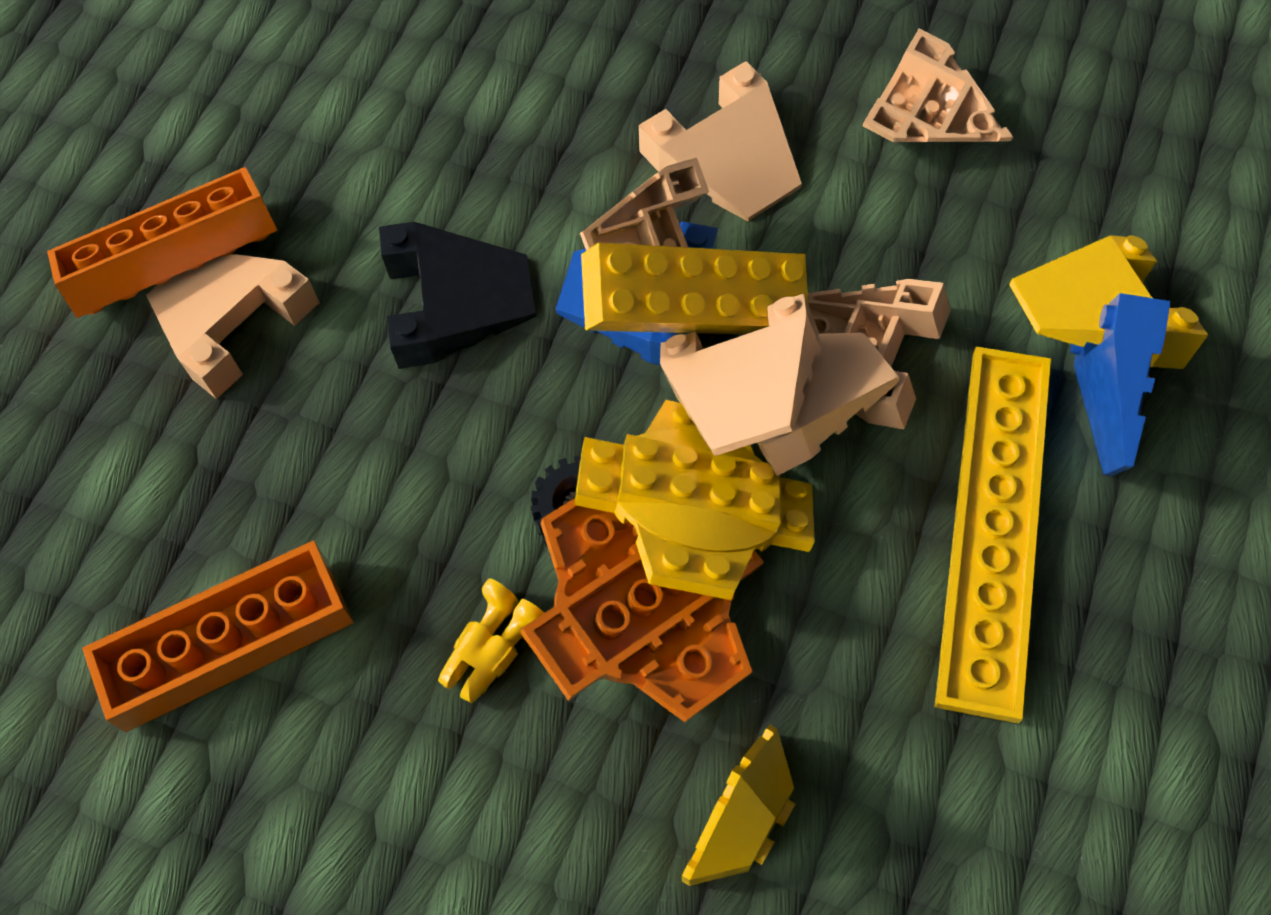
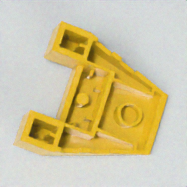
M1110 235L1012 278L1009 285L1037 334L1080 347H1084L1087 342L1099 345L1103 342L1105 330L1099 327L1103 306L1105 304L1109 305V302L1119 293L1152 298L1143 282L1157 260L1143 239L1133 235L1128 237ZM1184 307L1169 308L1161 354H1152L1150 367L1184 369L1207 338V332L1198 321V316L1191 309Z

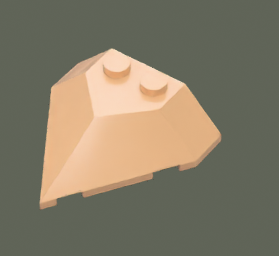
M920 28L906 49L897 70L883 94L877 99L862 125L892 142L1011 141L1013 139L1007 127L1001 128L994 118V108L967 69L962 71L954 60L955 52L949 43Z

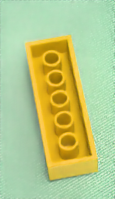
M598 242L581 254L585 330L663 333H692L696 331V333L745 335L769 327L767 306L774 304L781 298L804 294L809 306L805 254Z

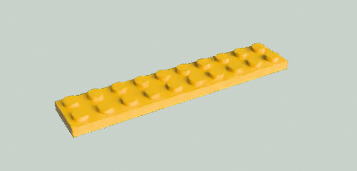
M976 347L973 352L934 708L1017 724L1023 719L1051 358Z

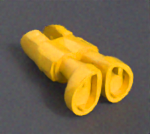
M491 578L482 587L483 596L488 603L483 619L480 623L471 621L467 624L460 637L457 638L454 645L455 650L442 669L438 682L444 687L451 689L458 683L469 665L475 668L464 684L460 694L462 699L471 704L486 692L496 677L499 678L516 658L518 653L514 646L523 637L520 633L521 629L544 614L540 608L525 599H521L519 602L508 588ZM513 612L512 620L502 635L493 636L501 623Z

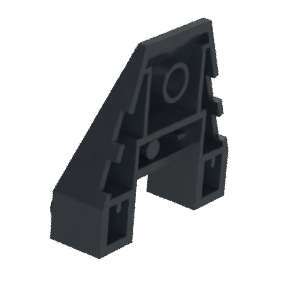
M414 221L379 227L381 256L390 280L420 275L423 310L387 316L390 349L398 369L434 364L445 359L444 355L462 346L464 349L476 345L475 340L493 332L495 335L500 334L536 317L526 254Z

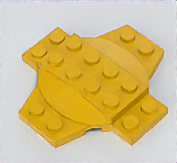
M665 400L647 431L638 436L627 434L624 445L588 437L584 439L574 505L614 513L623 524L629 521L635 526L638 534L636 545L648 583L651 585L731 600L754 550L759 549L762 552L770 545L810 552L815 542L812 484L782 478L780 475L776 476L769 463H765L755 456L751 445L715 456L701 436L695 423L690 419L685 408L679 402Z

